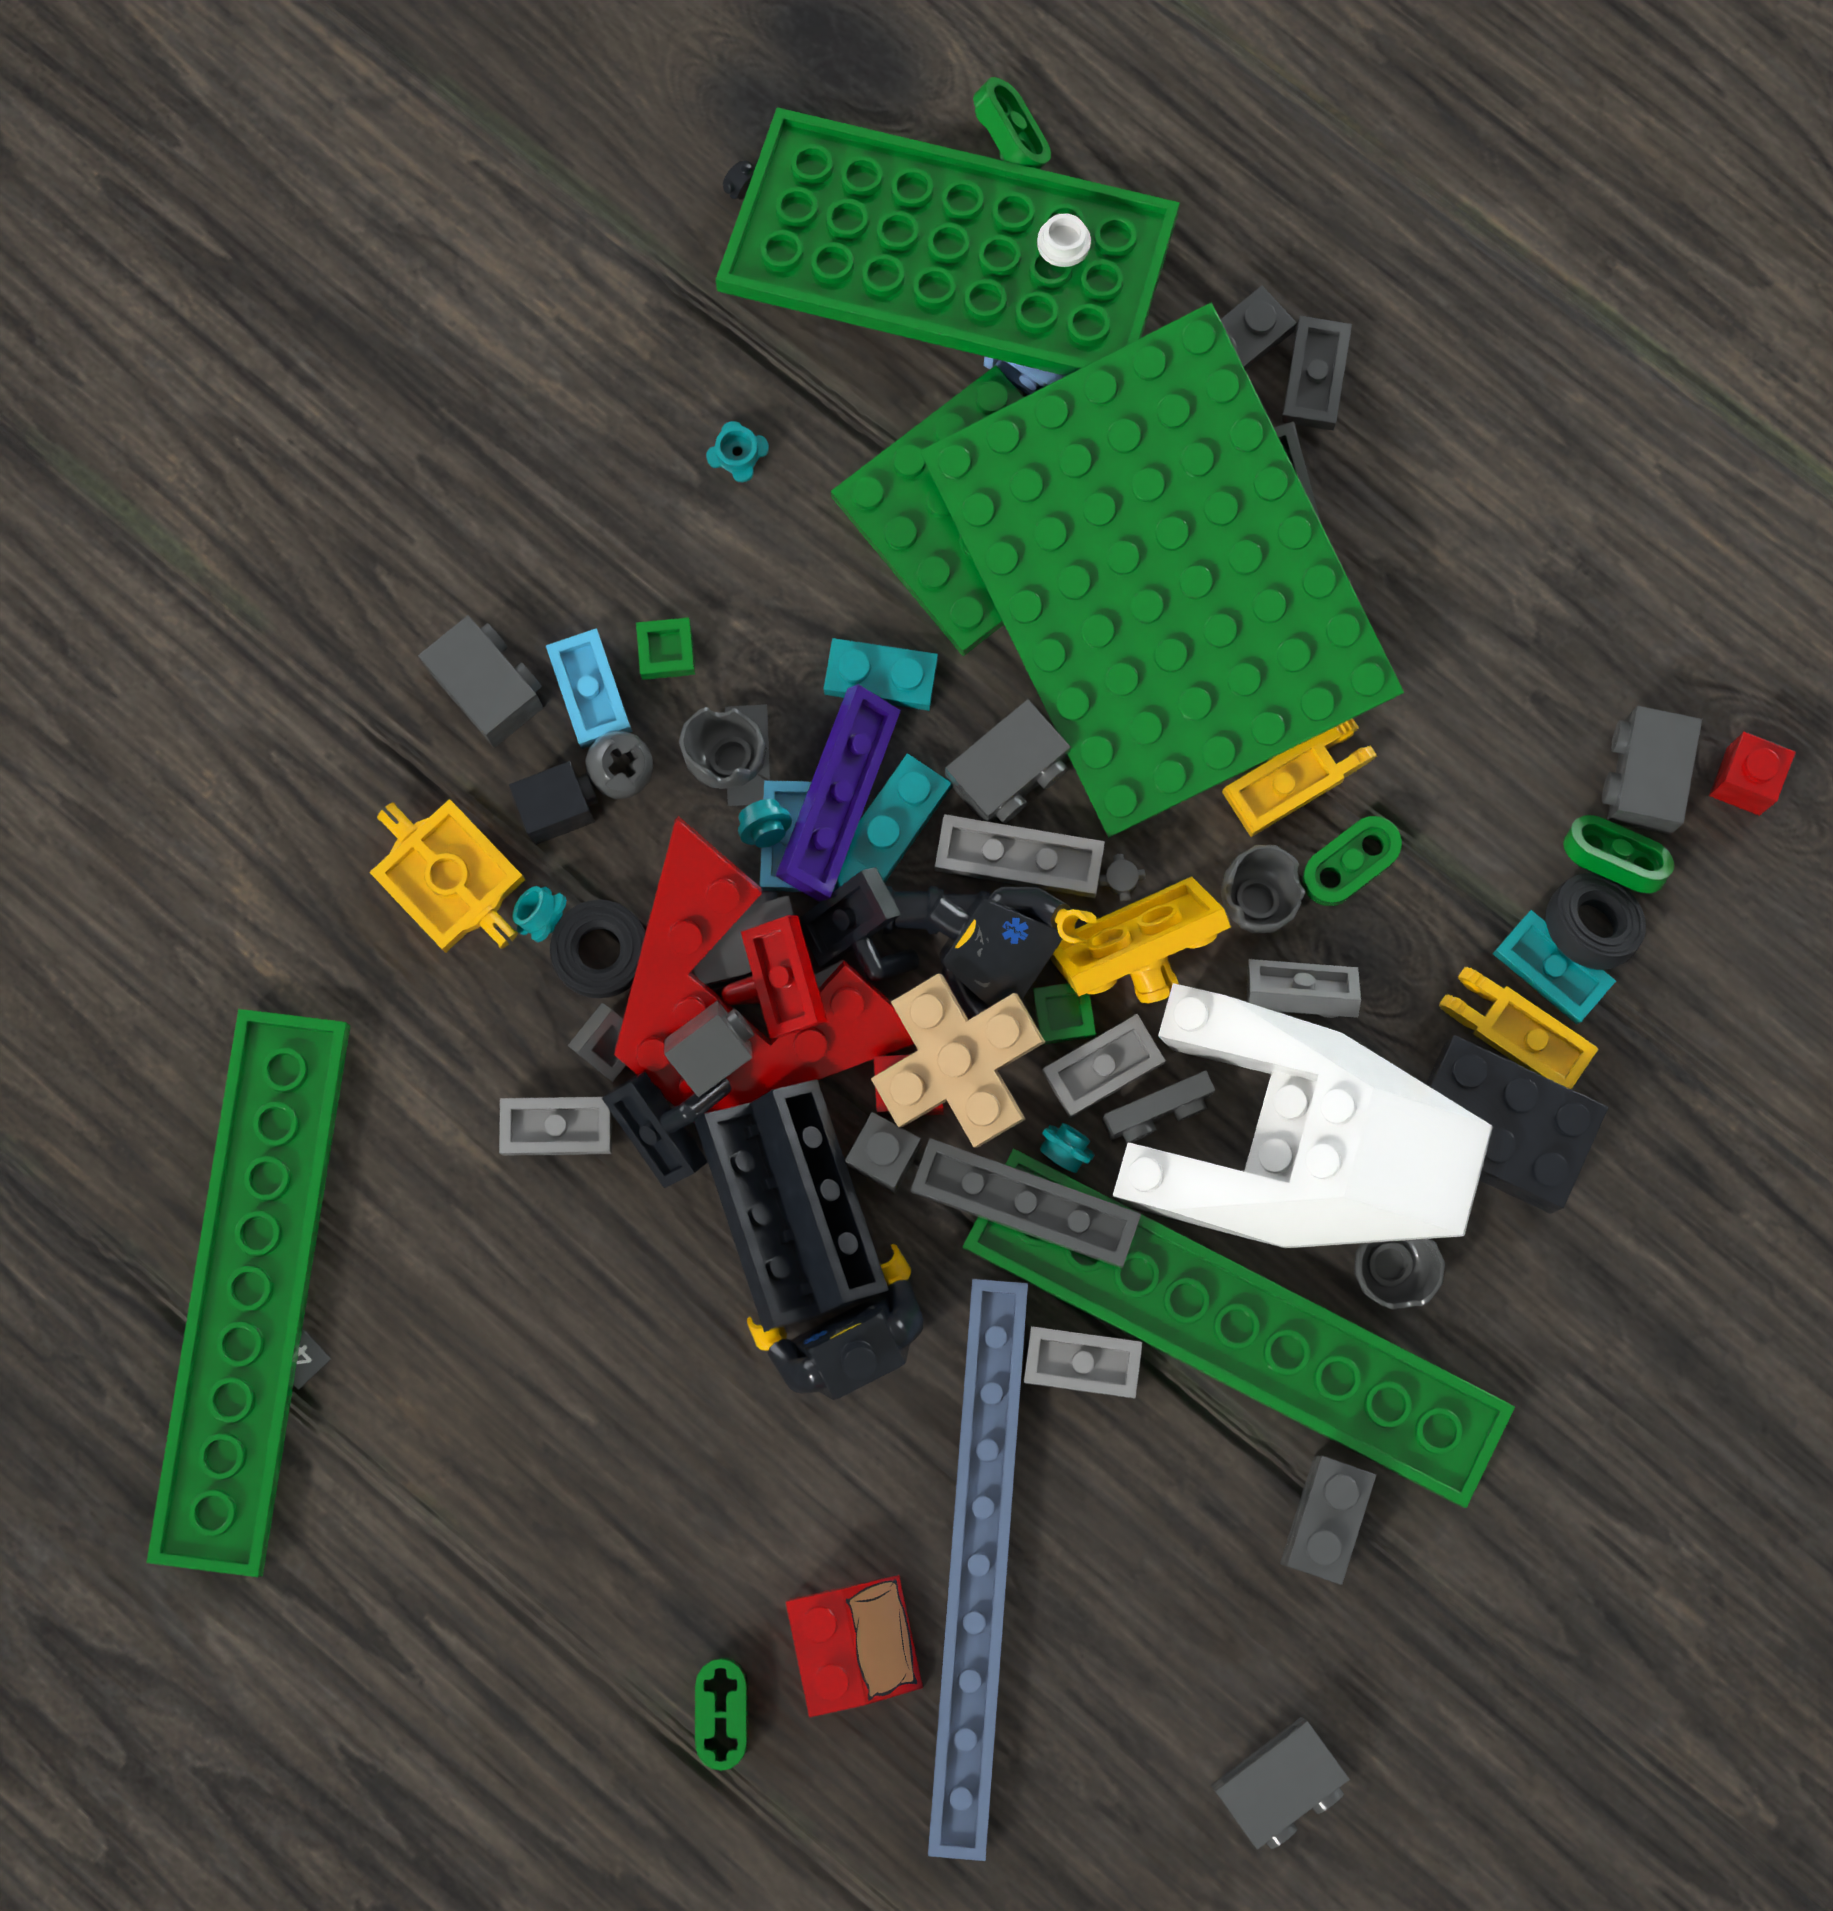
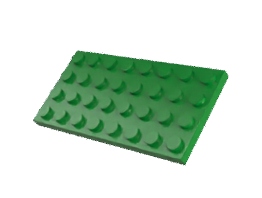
M777 107L716 277V287L718 292L1067 376L1142 338L1178 217L1180 202ZM1058 214H1071L1078 217L1087 227L1091 237L1088 255L1080 263L1069 267H1059L1050 264L1040 255L1037 246L1038 233L1041 227L1051 217Z

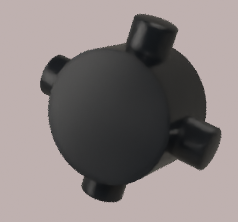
M749 161L736 163L723 180V189L727 194H730L732 199L738 198L741 200L745 198L755 170Z

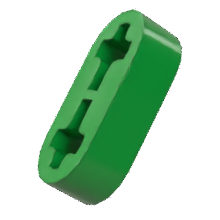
M723 1657L713 1659L703 1666L697 1675L695 1683L696 1752L704 1765L719 1771L731 1769L737 1765L747 1752L748 1747L747 1675L739 1663L733 1659ZM718 1668L726 1669L727 1678L736 1679L738 1685L737 1689L730 1690L727 1693L726 1710H717V1693L712 1689L707 1690L706 1681L716 1677ZM717 1718H726L727 1736L737 1738L738 1742L737 1747L731 1748L728 1751L726 1759L717 1758L716 1749L707 1748L706 1740L714 1737L717 1733Z

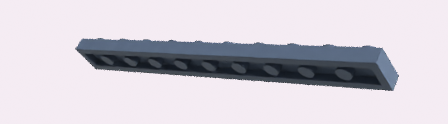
M972 1279L928 1856L986 1860L1028 1283Z

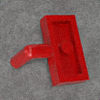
M787 915L741 931L753 976L726 985L722 990L724 1002L729 1005L761 1004L770 1038H780L827 1022L798 915Z

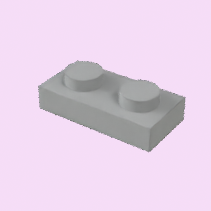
M1249 959L1248 1003L1279 1013L1318 1014L1328 1018L1338 1016L1358 1018L1361 1004L1358 967Z
M1136 1014L1044 1067L1042 1072L1069 1118H1072L1160 1067L1166 1060L1139 1015Z
M603 1097L500 1098L499 1153L503 1156L612 1154V1113L601 1099Z
M1031 1326L1023 1383L1134 1399L1136 1398L1142 1342Z

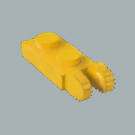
M1354 719L1272 758L1223 789V795L1250 837L1341 784L1345 777L1356 772L1377 757L1370 745L1357 749L1349 757L1336 764L1327 749L1346 741L1354 735V732L1359 729Z
M1464 967L1458 976L1460 982L1468 990L1493 1002L1492 1006L1483 1016L1468 1006L1463 1000L1452 995H1445L1439 1007L1462 1025L1475 1030L1472 1034L1518 1065L1572 1089L1598 1051V1048L1508 986L1503 989L1476 970Z

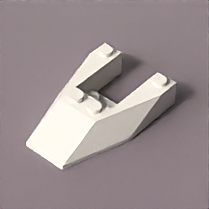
M1173 983L1158 1034L1171 1050L1271 1074L1245 1171L1128 1142L1113 1197L1129 1208L1282 1248L1461 1237L1465 1235L1493 1129L1492 1125L1341 1032L1226 995Z

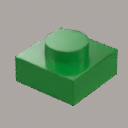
M689 617L636 623L639 666L642 680L696 675L692 627Z
M1069 983L1033 988L1038 1030L1045 1041L1042 1045L1095 1037L1096 1032L1090 994L1086 993L1078 996Z

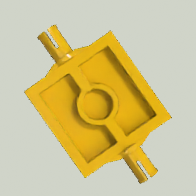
M450 799L429 818L418 821L415 824L404 815L394 802L385 806L399 823L396 824L383 810L379 812L377 819L394 834L397 840L390 854L369 873L445 953L468 932L479 927L485 930L499 945L500 949L508 946V941L496 930V927H499L511 941L517 937L518 932L497 911L503 900L526 880L524 876Z

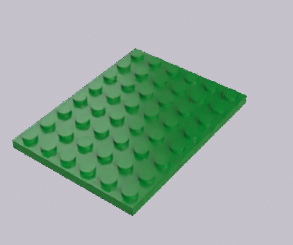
M1212 302L920 450L1056 731L1071 747L1068 756L1108 838L1404 694L1403 688Z

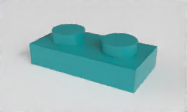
M832 638L824 683V695L844 698L847 688L859 684L891 705L930 711L938 654Z
M1532 910L1524 916L1492 953L1576 1025L1582 1022L1616 982L1604 970L1584 967L1563 954L1552 940L1546 922Z

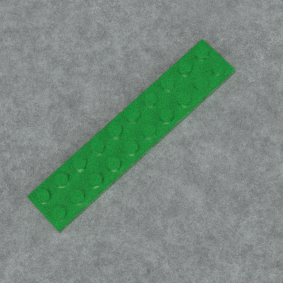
M238 1009L146 1563L263 1577L351 1026L347 1022Z
M1014 1148L1005 1164L1132 1210ZM1142 1214L1122 1268L980 1217L977 1218L963 1245V1249L1462 1508H1467L1515 1406Z

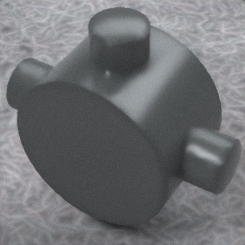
M1116 854L1113 856L1114 862L1108 867L1106 875H1099V885L1107 886L1112 893L1120 895V901H1128L1131 899L1130 893L1136 888L1138 881L1146 879V873L1144 869L1138 870L1131 861L1125 860L1124 854Z

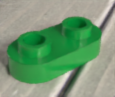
M997 77L989 78L973 96L977 119L989 131L1000 151L999 155L1002 161L1041 169L1051 159V149L1017 90L1003 79Z
M1584 815L1577 818L1563 841L1566 854L1575 864L1637 892L1654 893L1663 888L1674 870V860L1663 845L1599 816Z
M1378 816L1365 817L1356 822L1309 859L1302 874V884L1306 894L1314 902L1323 906H1336L1348 900L1391 867L1398 858L1402 847L1401 835L1398 829L1389 820ZM1367 839L1377 841L1381 848L1380 854L1375 856L1368 855L1362 848V842ZM1325 871L1333 872L1338 877V886L1334 888L1323 886L1320 882V874Z

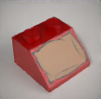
M899 1575L791 1598L786 1601L809 1718L864 1706L923 1688Z

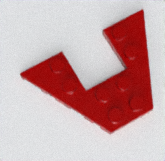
M679 816L674 821L614 1053L619 1060L637 1075L645 1071L652 1082L662 1091L664 1097L674 1106L684 1102L694 1094V1091L664 1055V1040L717 1000L728 1013L734 1009L691 971L762 894L760 886ZM843 961L818 988L827 1022L770 1040L745 1019L754 1033V1036L749 1039L752 1043L753 1058L726 1077L731 1085V1092L706 1113L751 1103L774 1089L825 1078L870 1061L874 1057L883 1056L910 1046L914 1042L891 1001L846 961Z

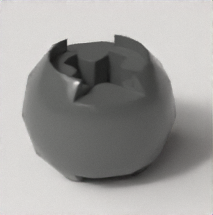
M610 731L598 737L589 747L585 760L586 774L592 785L603 795L614 799L630 798L641 793L650 782L653 773V758L647 744L638 736L626 731ZM611 752L616 757L624 754L629 757L631 763L625 768L629 775L628 778L623 773L616 774L615 776L610 773L608 767L614 762L610 755Z

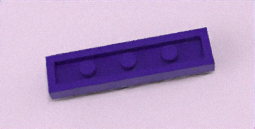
M859 684L847 688L775 875L777 878L819 902L831 898L901 711Z

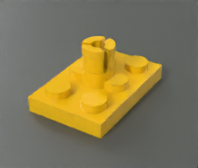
M1191 876L1097 919L1096 924L1087 923L1076 928L1077 936L1086 939L1088 942L1086 944H1075L1062 940L1050 958L1078 996L1086 993H1102L1113 987L1117 979L1130 974L1139 1001L1141 1003H1153L1169 997L1173 983L1179 984L1169 964V955L1185 948L1194 949L1208 945L1216 939L1218 933L1231 928L1224 908Z

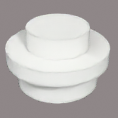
M1055 215L1041 227L1038 233L1037 246L1039 253L1052 265L1059 267L1073 266L1083 261L1089 253L1091 244L1090 233L1084 223L1074 215Z

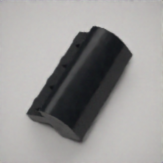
M817 1079L771 1090L751 1103L706 1113L694 1121L764 1332L797 1322L800 1324L837 1312L889 1290Z

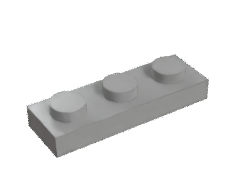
M944 814L935 871L1095 898L1105 841Z

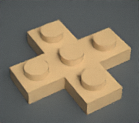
M938 973L891 1001L918 1051L874 1076L871 1080L898 1127L906 1126L948 1101L973 1147H979L1025 1120L998 1070L1044 1044L1045 1041L1018 994H1011L968 1020L942 974Z

